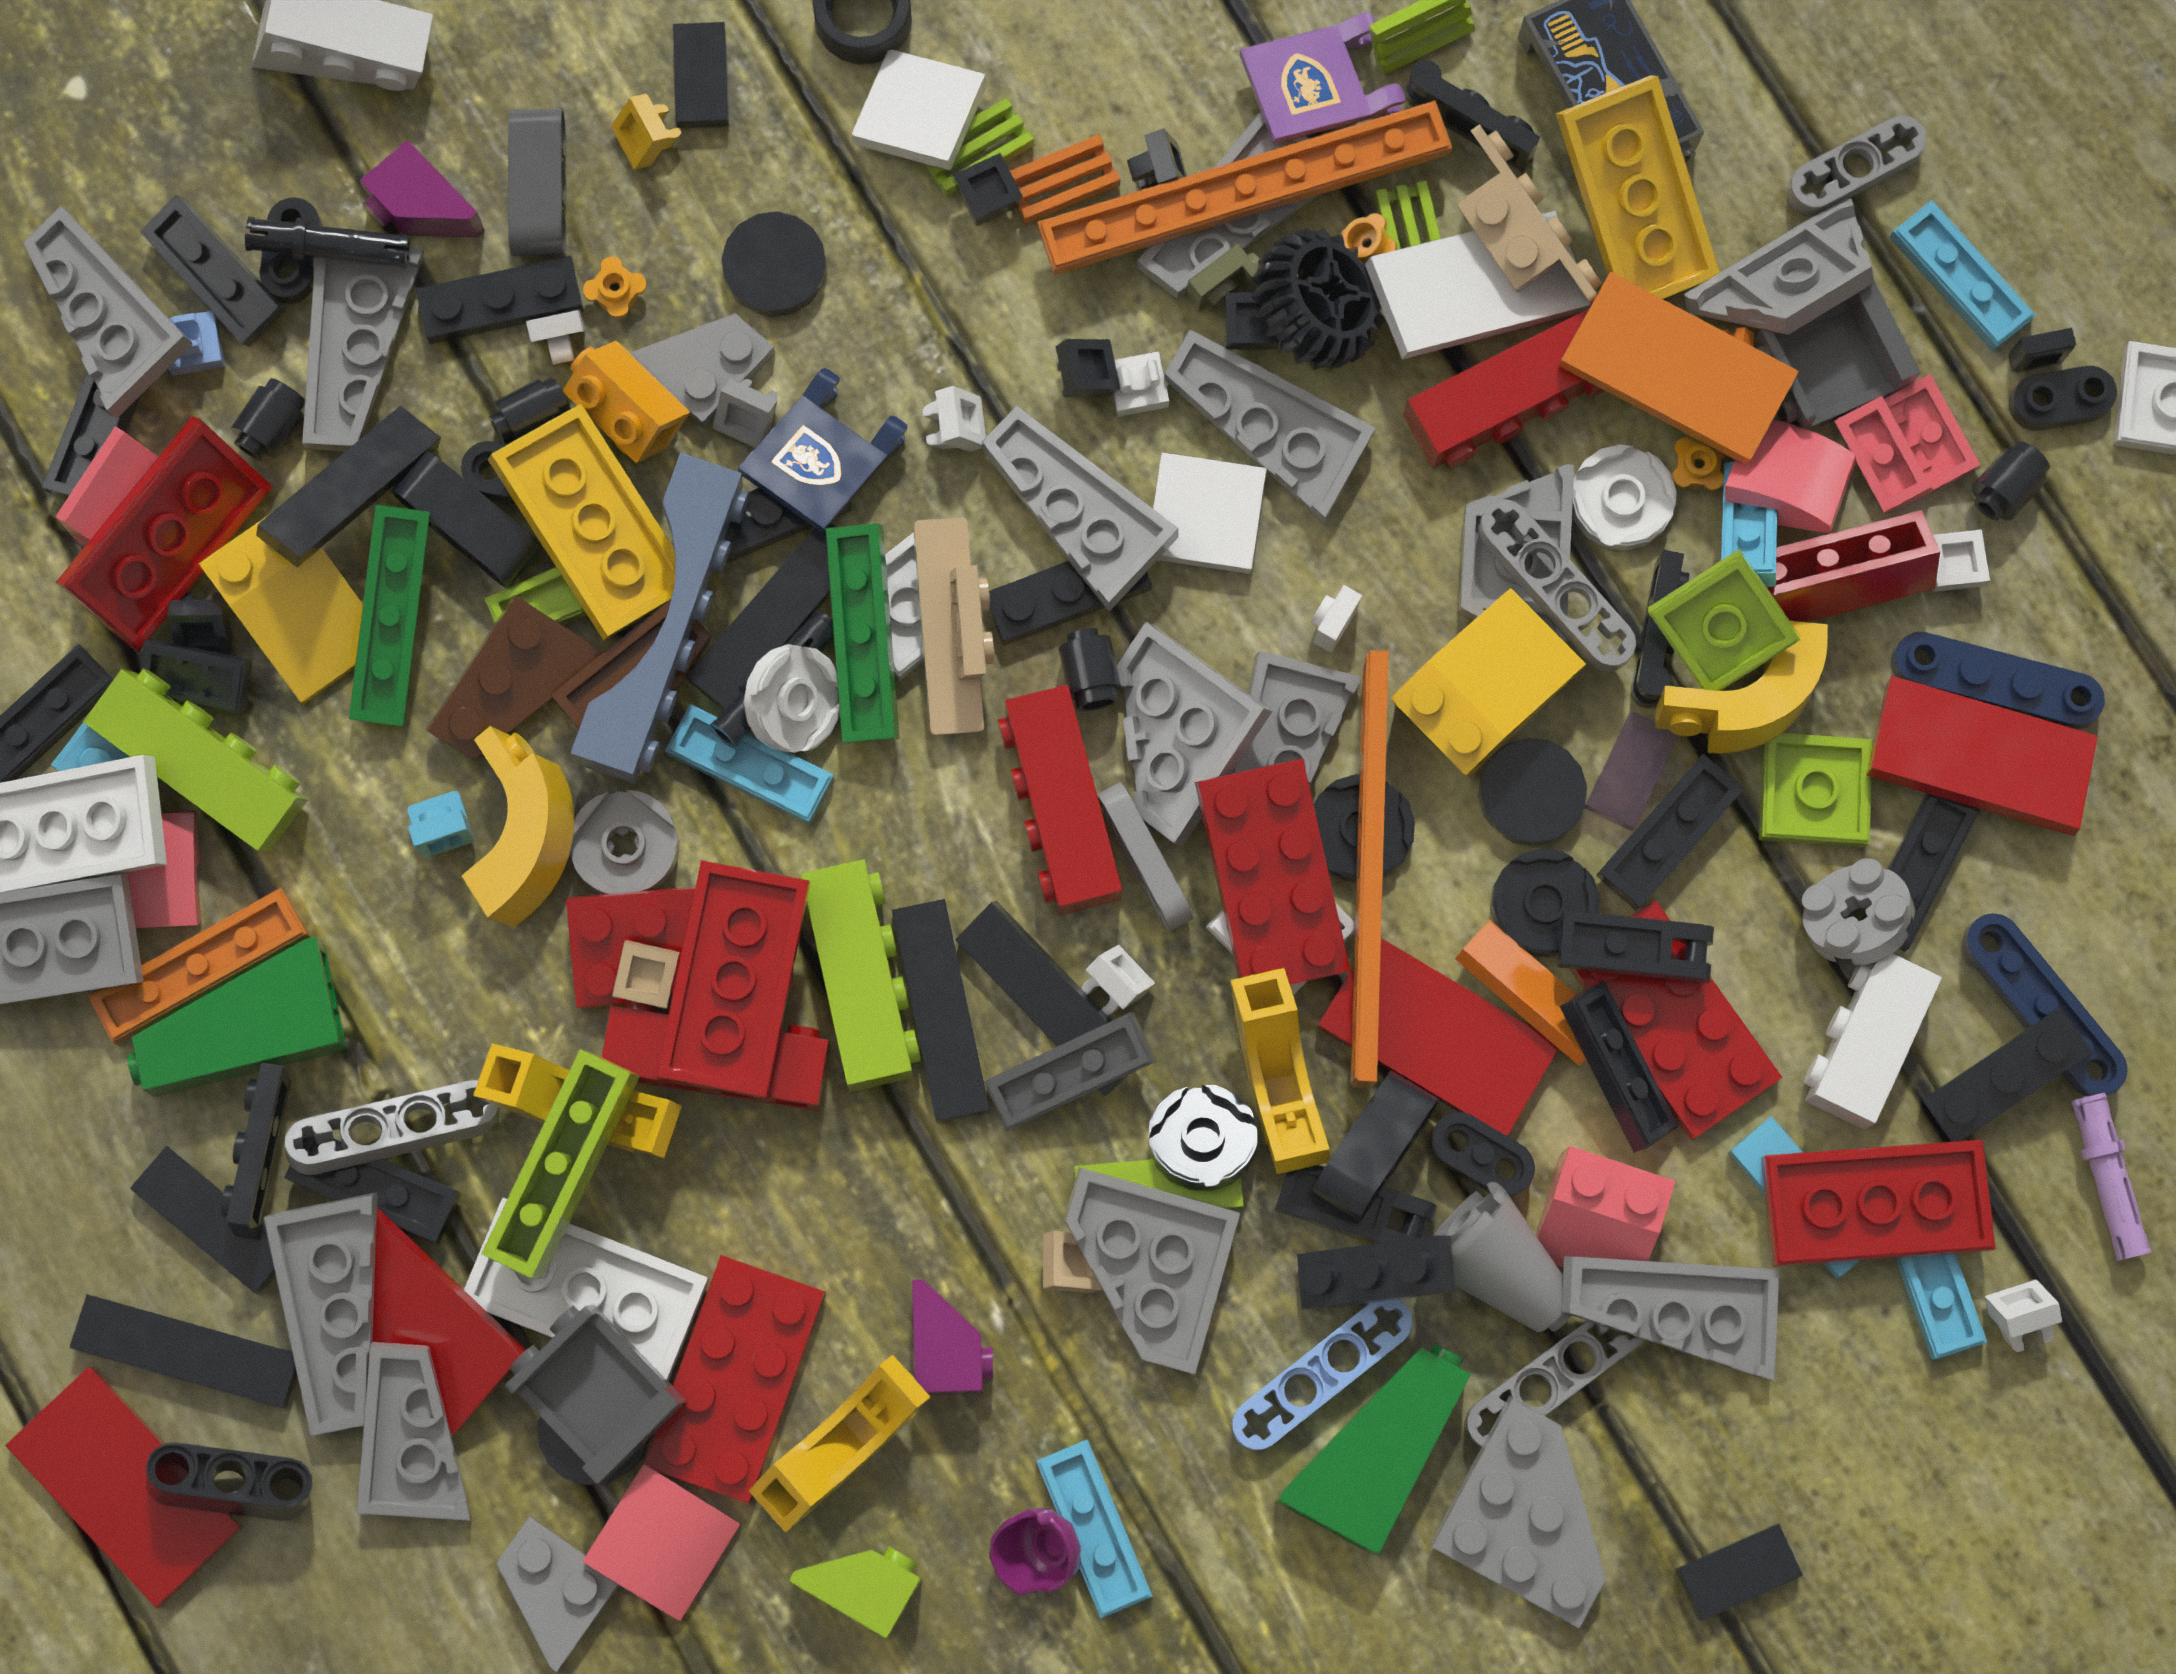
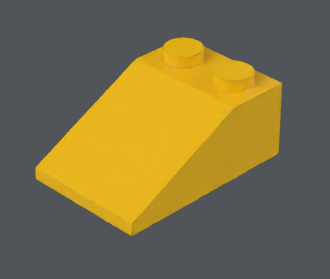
M259 521L201 561L199 565L300 703L304 705L355 669L363 604L322 547L297 568L256 536L257 526L261 522Z
M1510 588L1428 660L1390 699L1465 776L1472 777L1587 664Z

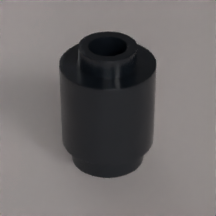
M553 377L543 382L537 378L495 400L493 406L496 413L490 415L489 420L501 442L506 444L519 439L569 411L571 407L562 389Z
M270 378L265 387L258 386L230 427L232 432L238 436L234 444L256 460L261 461L264 455L276 458L304 417L301 410L305 406V399L288 385Z
M2017 442L2013 447H2006L1972 485V492L1976 497L1974 504L1977 509L1992 520H1999L2000 518L2013 520L2045 484V474L2050 470L2047 458L2037 448L2026 442Z
M1096 628L1081 629L1066 636L1068 642L1062 644L1058 650L1066 685L1068 684L1072 700H1075L1077 710L1093 711L1116 704L1119 701L1117 690L1121 688V682L1111 637L1099 635Z

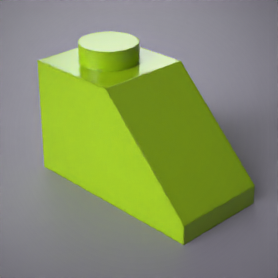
M888 1546L883 1555L874 1550H868L795 1570L789 1581L879 1635L889 1638L922 1578L912 1573L917 1562Z

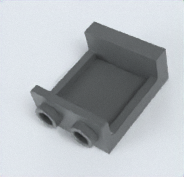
M1875 281L1870 286L1789 335L1761 329L1754 339V348L1799 371L1777 414L1782 422L1810 431L1829 424L1880 396H1883V398L1888 397L1914 383L1921 373Z
M573 1305L551 1325L549 1329L555 1336L540 1351L533 1345L510 1366L509 1369L515 1376L506 1383L505 1387L512 1394L518 1393L586 1463L582 1469L596 1484L607 1481L687 1400L595 1305L585 1306L580 1311Z

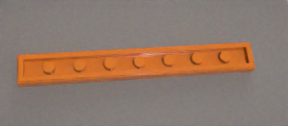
M1436 101L1045 219L1038 222L1037 228L1053 275L1055 276L1451 154L1452 145Z
M1370 650L1369 654L1367 653L1362 670L1350 1085H1353V1088L1372 1089L1377 1082L1389 651Z

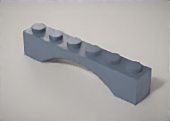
M680 452L662 501L676 554L675 586L667 617L654 644L638 665L612 689L589 702L571 750L574 764L633 784L637 783L640 771L647 773L651 771L659 748V742L652 740L659 720L668 722L676 702L677 692L670 690L676 671H687L696 642L689 640L695 620L704 622L713 598V592L706 590L713 570L722 573L731 548V542L724 540L731 521L740 523L747 506L749 493L742 491V473Z

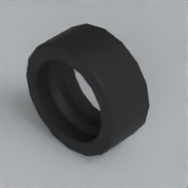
M812 0L816 33L825 48L842 61L858 65L878 63L884 60L887 51L890 49L898 51L907 40L912 23L910 0H890L892 2L893 15L886 29L871 36L857 37L845 34L836 26L832 18L834 0Z

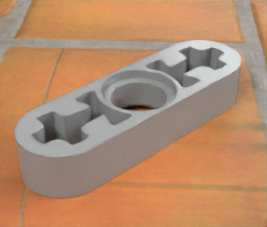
M1895 116L1804 164L1796 170L1787 187V199L1790 206L1802 215L1815 216L1847 196L1852 198L1910 167L1917 161L1926 146L1927 135L1924 127L1918 120L1910 116ZM1895 134L1899 139L1908 136L1911 143L1907 151L1904 147L1897 146L1888 151L1882 159L1880 151L1890 144ZM1850 154L1863 156L1869 162L1870 174L1861 178L1849 175L1843 167V158ZM1831 172L1834 181L1825 185L1819 195V199L1813 193L1806 196L1802 193L1806 180L1810 185L1814 186L1825 181Z
M1119 782L1098 793L1101 811L1164 927L1170 932L1193 920V914L1185 896L1125 787Z

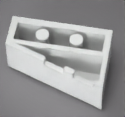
M266 0L262 11L252 67L375 84L392 91L413 90L422 74L433 14L380 0Z

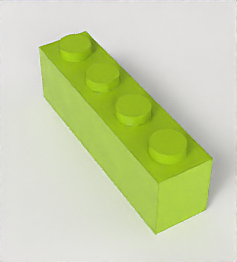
M143 668L138 674L121 669L83 723L129 757L139 755L155 757L156 773L160 780L255 850L271 852L309 800L296 791L301 783L290 773L275 764L268 770L254 760L253 757L257 750L239 736L230 732L224 738L210 727L214 720L213 717L194 703L187 700L181 706L167 696L166 693L171 687L152 672Z
M865 859L801 873L802 879L810 880L807 905L849 1092L913 1078L911 1063L920 1062L921 1058L914 1029L903 1032L899 1011L909 1009L903 978L891 979L887 958L897 956L891 924L880 926L875 906L886 904L879 872L868 874Z
M579 1050L481 1255L531 1279L544 1277L640 1078L639 1075L591 1052Z

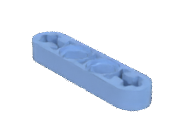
M1399 1299L1369 1303L1244 1402L1236 1410L1231 1421L1232 1434L1236 1442L1243 1448L1252 1451L1264 1450L1270 1447L1403 1342L1410 1334L1412 1327V1315L1407 1305ZM1380 1308L1384 1313L1395 1310L1400 1316V1319L1395 1323L1399 1333L1393 1337L1389 1332L1385 1331L1372 1340L1370 1343L1379 1348V1351L1371 1356L1365 1341L1351 1331V1327L1359 1323L1364 1333L1378 1321L1377 1316L1374 1314L1376 1309ZM1347 1341L1356 1347L1359 1353V1361L1352 1371L1342 1373L1331 1367L1327 1353L1333 1343ZM1294 1375L1307 1376L1315 1385V1398L1311 1404L1305 1407L1294 1406L1285 1397L1284 1387L1286 1381ZM1272 1391L1279 1407L1291 1415L1293 1419L1285 1425L1279 1414L1266 1425V1430L1270 1434L1266 1439L1262 1440L1257 1434L1247 1438L1242 1431L1247 1425V1420L1243 1415L1251 1410L1253 1414L1258 1416L1269 1409L1272 1404L1266 1401L1264 1396Z

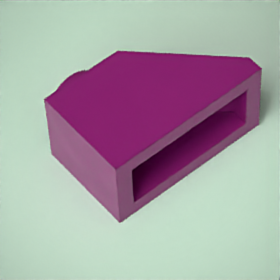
M408 140L402 143L360 180L368 197L363 202L368 212L383 227L391 222L402 235L477 238L485 231L478 212Z
M912 1280L915 1380L928 1395L983 1393V1381L993 1380V1347H982L981 1334L926 1281Z

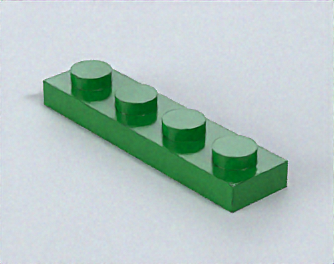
M375 504L349 712L350 720L403 726L430 512Z
M873 523L826 528L842 743L850 744L900 739L883 525Z

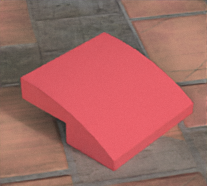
M1931 374L1886 398L1880 396L1835 420V424L1849 450L1856 454L1855 461L1884 514L1935 492L1981 468L1977 457Z
M1773 419L1749 464L1746 466L1737 460L1734 461L1725 484V501L1777 509V525L1830 534L1855 465L1856 454L1842 445L1808 429Z
M196 810L161 812L167 865L121 873L128 874L136 928L198 925L201 922L197 867L201 864L197 812Z
M643 1464L582 1562L678 1621H681L741 1524Z

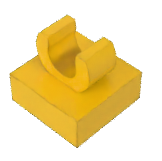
M647 94L630 97L610 126L634 170L651 166L662 150L671 148L681 135L679 128L666 130L662 121L669 112L668 107L662 104L653 106Z

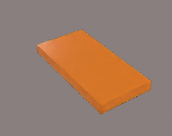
M1612 272L1608 274L1559 364L1561 368L1746 466L1751 461L1799 372Z

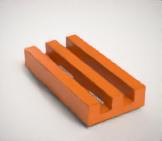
M1100 134L1010 170L1023 195V205L1017 209L1025 225L1119 187L1121 180L1117 171H1114L1109 153H1106L1104 149V143ZM1092 155L1095 156V158L1020 188L1019 186ZM1101 170L1103 176L1033 205L1029 206L1026 201L1052 189L1065 186L1096 171Z

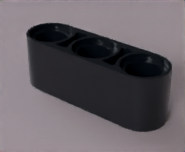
M427 451L391 490L394 496L406 508L430 512L428 526L506 589L513 584L543 550L541 544L528 531L431 452Z
M1390 1071L1328 1161L1312 1192L1356 1220L1361 1221L1424 1128L1439 1099L1394 1071Z
M175 1442L165 1443L157 1447L150 1454L146 1463V1489L150 1497L157 1503L166 1506L287 1521L299 1517L307 1509L312 1491V1475L307 1466L293 1458ZM171 1463L181 1465L186 1470L188 1476L177 1485L164 1484L156 1476V1472L161 1466ZM224 1471H233L243 1478L245 1484L234 1493H225L215 1487L213 1479ZM290 1479L299 1485L301 1493L297 1498L283 1501L277 1499L272 1494L270 1486L277 1480Z

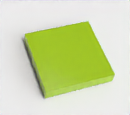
M1740 549L1648 607V613L1701 689L1723 690L1800 641L1798 632Z
M1781 733L1773 740L1763 744L1761 754L1759 840L1866 848L1870 844L1871 777L1866 776L1872 751V739Z

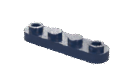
M1914 632L1907 635L1895 647L1891 656V667L1896 677L2073 729H2081L2088 726L2101 714L2104 708V692L2100 684L2089 675L1928 632ZM1923 650L1927 652L1930 656V664H1919L1915 660L1914 651ZM2071 691H2079L2084 695L2086 699L2085 706H2077L2072 702L2070 697Z
M1996 913L1983 915L1972 922L1963 935L1964 953L2024 1028L2028 1029L2057 1008H2061L2093 1052L2062 1073L2079 1093L2087 1097L2100 1093L2110 1095L2121 1088L2128 1072L2124 1055L2010 918ZM1983 935L1992 936L1996 940V952L1991 953L1983 948L1981 944ZM2089 1062L2097 1063L2101 1067L2102 1077L2100 1080H2093L2089 1077L2087 1073Z

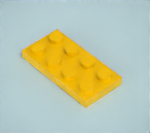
M1650 75L1556 113L1607 275L1612 272L1664 299L1701 284L1720 273L1658 76Z
M582 404L577 405L490 455L489 463L604 641L656 611L672 598L675 586V549Z

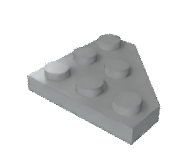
M1145 622L1117 664L1121 688L1124 689L1127 718H1123L1128 761L1133 762L1136 791L1132 792L1133 802L1144 821L1173 843L1183 846L1202 818L1194 782L1231 774L1272 711L1158 627Z
M1079 1167L1064 1222L1135 1351L1142 1360L1195 1374L1240 1213Z
M1509 1396L1434 1534L1430 1546L1575 1627L1580 1628L1606 1577L1562 1426Z

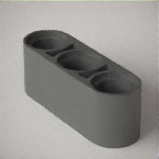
M563 108L509 110L508 237L512 256L565 255L566 123Z

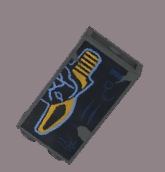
M1558 0L1524 16L1517 38L1527 55L1534 51L1537 52L1567 108L1650 75L1658 76L1685 163L1695 157V150L1704 134V130L1631 0Z

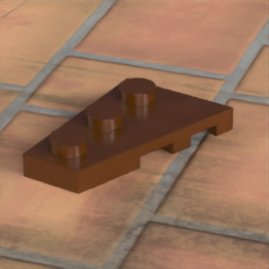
M513 595L431 720L426 731L471 760H474L482 754L474 739L489 726L507 734L552 698L551 694L604 652L520 597Z
M671 599L551 694L554 702L578 730L589 702L612 689L627 676L654 644L667 617ZM695 620L689 636V640L696 642L690 664L686 672L676 671L670 690L679 691L686 680V675L696 665L712 640L709 632L697 620Z

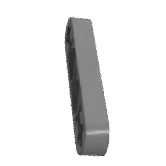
M1508 499L1497 500L1489 504L1483 512L1478 526L1479 537L1487 549L1591 665L1605 672L1617 671L1624 667L1634 654L1636 647L1635 634L1630 626L1521 505ZM1494 516H1497L1502 521L1508 517L1515 521L1511 531L1520 543L1523 542L1526 535L1533 539L1524 544L1516 557L1510 553L1516 545L1513 538L1506 532H1502L1498 536L1493 533L1492 529L1496 522ZM1538 552L1547 555L1553 562L1554 567L1551 576L1544 579L1530 576L1524 566V560L1528 555ZM1569 592L1580 593L1589 603L1588 614L1579 619L1569 618L1560 608V598ZM1597 614L1601 615L1604 619L1597 627L1602 635L1607 639H1611L1615 635L1621 639L1622 643L1618 648L1620 656H1617L1612 651L1603 655L1598 650L1602 639L1593 628L1587 637L1580 632L1589 627Z
M471 1080L314 1116L298 1121L288 1129L285 1136L286 1158L290 1166L297 1172L314 1175L486 1134L496 1126L499 1119V1107L473 1096L478 1080ZM477 1099L479 1106H484L483 1116L473 1118L470 1110H466L467 1100ZM443 1104H450V1114H453L452 1125H445V1109ZM424 1109L430 1111L437 1121L430 1130L417 1133L406 1127L404 1123L406 1116L414 1110ZM361 1122L374 1123L382 1131L378 1141L365 1146L356 1144L349 1134L352 1128ZM340 1129L341 1145L344 1149L342 1151H336L333 1130ZM313 1137L316 1144H321L318 1147L319 1154L308 1156L306 1150L301 1149L303 1148V1139Z
M1586 1320L1469 1409L1464 1421L1465 1432L1469 1440L1477 1447L1482 1448L1489 1434L1482 1437L1477 1430V1427L1482 1423L1479 1413L1485 1409L1488 1414L1492 1415L1503 1409L1506 1402L1501 1400L1499 1396L1507 1391L1508 1396L1545 1416L1639 1346L1644 1339L1633 1336L1629 1340L1625 1335L1617 1336L1605 1345L1613 1351V1355L1606 1358L1601 1343L1590 1335L1587 1330L1594 1326L1597 1335L1600 1336L1610 1328ZM1580 1342L1585 1344L1593 1353L1594 1362L1592 1368L1585 1374H1575L1565 1366L1563 1354L1571 1343ZM1529 1375L1542 1377L1549 1385V1399L1541 1407L1527 1405L1520 1396V1384Z

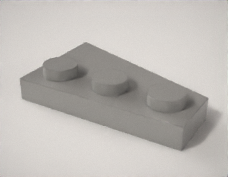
M372 1342L370 1346L357 1513L471 1520L472 1515L429 1346Z

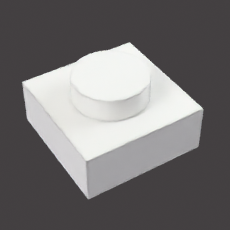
M1982 530L1933 535L1940 549L1936 587L1933 589V592L1987 585L1990 577Z
M1343 585L1336 599L1326 595L1311 621L1312 624L1318 626L1313 643L1332 653L1358 610L1362 595Z

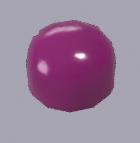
M1031 1508L1013 1515L1001 1524L991 1536L989 1558L996 1577L1013 1593L1020 1596L1033 1592H1047L1050 1594L1066 1586L1068 1581L1076 1575L1080 1568L1081 1544L1072 1523L1048 1508Z

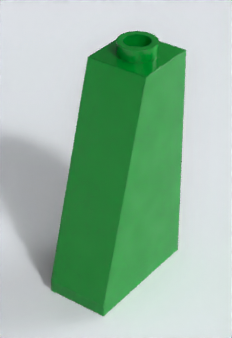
M316 936L304 939L132 1036L135 1052L128 1054L127 1061L134 1085H142L143 1091L153 1097H158L259 1072L261 1062L285 1066L348 1050L326 946Z
M1433 1345L1430 1352L1422 1347L1415 1351L1280 1491L1275 1502L1366 1552L1378 1555L1471 1375L1460 1368L1463 1359L1438 1345Z

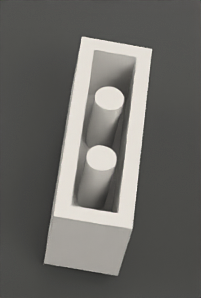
M1893 953L1880 961L1867 965H1857L1848 984V987L1855 990L1847 1009L1842 1006L1838 1007L1826 1031V1035L1833 1038L1825 1057L1819 1054L1816 1055L1805 1076L1804 1084L1811 1088L1804 1102L1862 1130L1874 1125L1942 977Z

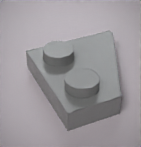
M735 313L633 351L631 355L690 411V417L705 428L715 418L721 390L728 380L732 379L739 383L744 379L751 380L775 355V348Z
M529 1516L496 1564L549 1666L556 1672H560L620 1585L582 1562L586 1554L541 1522Z

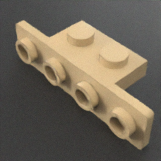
M1480 125L1476 126L1471 132L1499 174L1458 202L1457 206L1517 292L1561 262L1592 305L1597 296L1595 290L1602 286L1603 283L1586 259H1583L1578 264L1572 259L1565 247L1572 243L1573 240L1558 218L1554 216L1546 221L1535 204L1543 199L1542 195L1526 173L1516 178L1506 161L1514 155L1499 133L1495 130L1487 136Z
M965 518L918 520L913 525L930 733L932 735L980 732L984 729L980 677L986 674V665L994 663L992 633L983 632L981 611L989 610L987 578H978L977 565L971 566L968 523Z

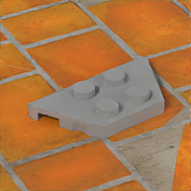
M1848 196L1685 293L1684 298L1687 311L1694 315L1789 335L1873 284L1872 265L1868 252L1865 250L1863 235L1855 217L1852 199Z
M1563 465L1558 467L1556 472L1531 482L1526 480L1508 487L1504 493L1496 496L1488 495L1466 504L1463 514L1458 613L1474 621L1506 591L1512 588L1566 643V636L1483 544L1479 537L1478 526L1482 514L1489 504L1505 499L1515 501L1530 514L1570 559L1574 465ZM1494 516L1496 522L1492 529L1493 533L1498 536L1500 533L1506 532L1513 538L1516 545L1510 553L1516 557L1524 544L1533 539L1526 535L1523 542L1520 543L1511 531L1515 521L1511 517L1502 521L1497 516ZM1532 553L1524 560L1525 569L1533 578L1544 579L1553 573V562L1543 553ZM1568 593L1560 598V608L1566 616L1568 614Z

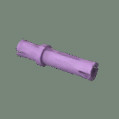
M2106 1093L2071 1101L2085 1149L2080 1151L2083 1161H2089L2095 1179L2102 1210L2112 1238L2116 1261L2151 1253V1247L2143 1228L2131 1180L2125 1166L2126 1163L2122 1151L2127 1150L2124 1139H2118Z

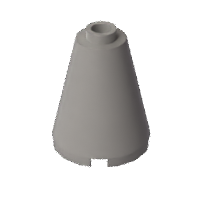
M1490 1182L1487 1184L1490 1191L1489 1195L1483 1197L1477 1191L1472 1193L1447 1217L1434 1233V1236L1446 1235L1451 1237L1455 1286L1538 1333L1547 1328L1551 1331H1556L1571 1317V1315L1561 1312L1563 1274L1505 1189L1498 1183Z

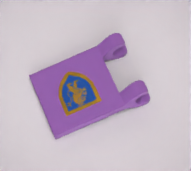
M1360 13L1334 26L1240 49L1239 56L1273 144L1369 119H1377L1401 111V105L1405 103V95L1398 84H1390L1366 96L1364 95L1346 49H1359L1370 46L1372 41L1368 25L1376 22L1371 13Z

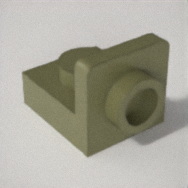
M1237 243L1188 280L1185 298L1198 313L1210 303L1214 308L1222 305L1225 293L1237 292L1239 287L1236 283L1238 282L1246 292H1255L1258 286L1254 283L1252 277L1257 272V269L1260 268L1258 264L1260 259L1254 253L1247 255Z

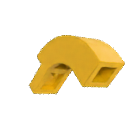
M1790 621L1798 632L1800 641L1763 664L1762 677L1745 688L1734 691H1714L1665 686L1655 709V728L1668 729L1680 736L1708 733V753L1739 752L1773 740L1795 722L1811 697L1826 660L1828 624Z
M489 726L474 740L504 787L508 803L507 820L503 833L493 849L465 872L462 878L487 918L515 928L543 903L557 884L565 868L574 834L573 800L566 777L558 764L536 755L531 746L519 734L513 733L509 735Z
M1277 969L1231 980L1237 1028L1248 1081L1264 1142L1268 1144L1276 1173L1281 1174L1328 1163L1330 1160V1149L1310 1087L1300 1039L1298 1010L1285 969Z
M492 1043L473 1096L517 1115L544 1124L570 1070L535 1054ZM633 1091L607 1145L633 1153L638 1151L664 1158L682 1106L668 1099Z
M894 1355L890 1356L873 1371L833 1414L793 1449L776 1461L749 1489V1492L786 1533L888 1443L917 1414L916 1411L930 1396Z

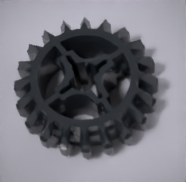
M1307 227L1289 236L1285 235L1273 243V247L1266 251L1258 261L1260 268L1257 269V272L1252 277V280L1258 287L1251 296L1252 299L1262 306L1256 317L1267 321L1270 328L1266 336H1276L1279 339L1280 352L1293 351L1296 364L1309 362L1313 370L1327 367L1331 371L1335 368H1341L1349 362L1353 363L1364 356L1365 351L1370 349L1375 344V341L1380 338L1378 330L1386 321L1380 312L1382 307L1365 263H1362L1358 258V246L1346 248L1342 234L1330 237L1325 228L1311 231Z

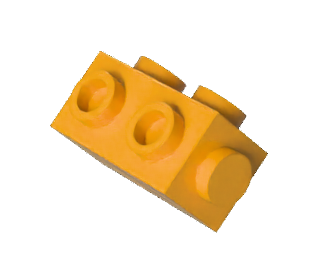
M617 341L597 349L589 347L582 351L571 364L570 370L573 374L563 389V393L576 405L582 404L591 420L614 441L616 447L621 452L628 455L635 463L667 449L690 414V411Z

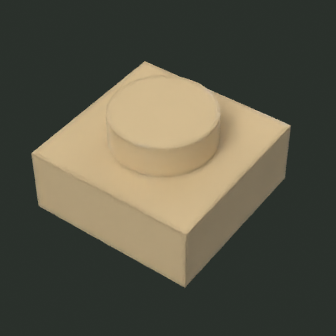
M626 940L612 996L667 1008L680 952Z
M1051 1231L1043 1234V1289L1090 1294L1101 1291L1100 1285L1070 1232Z

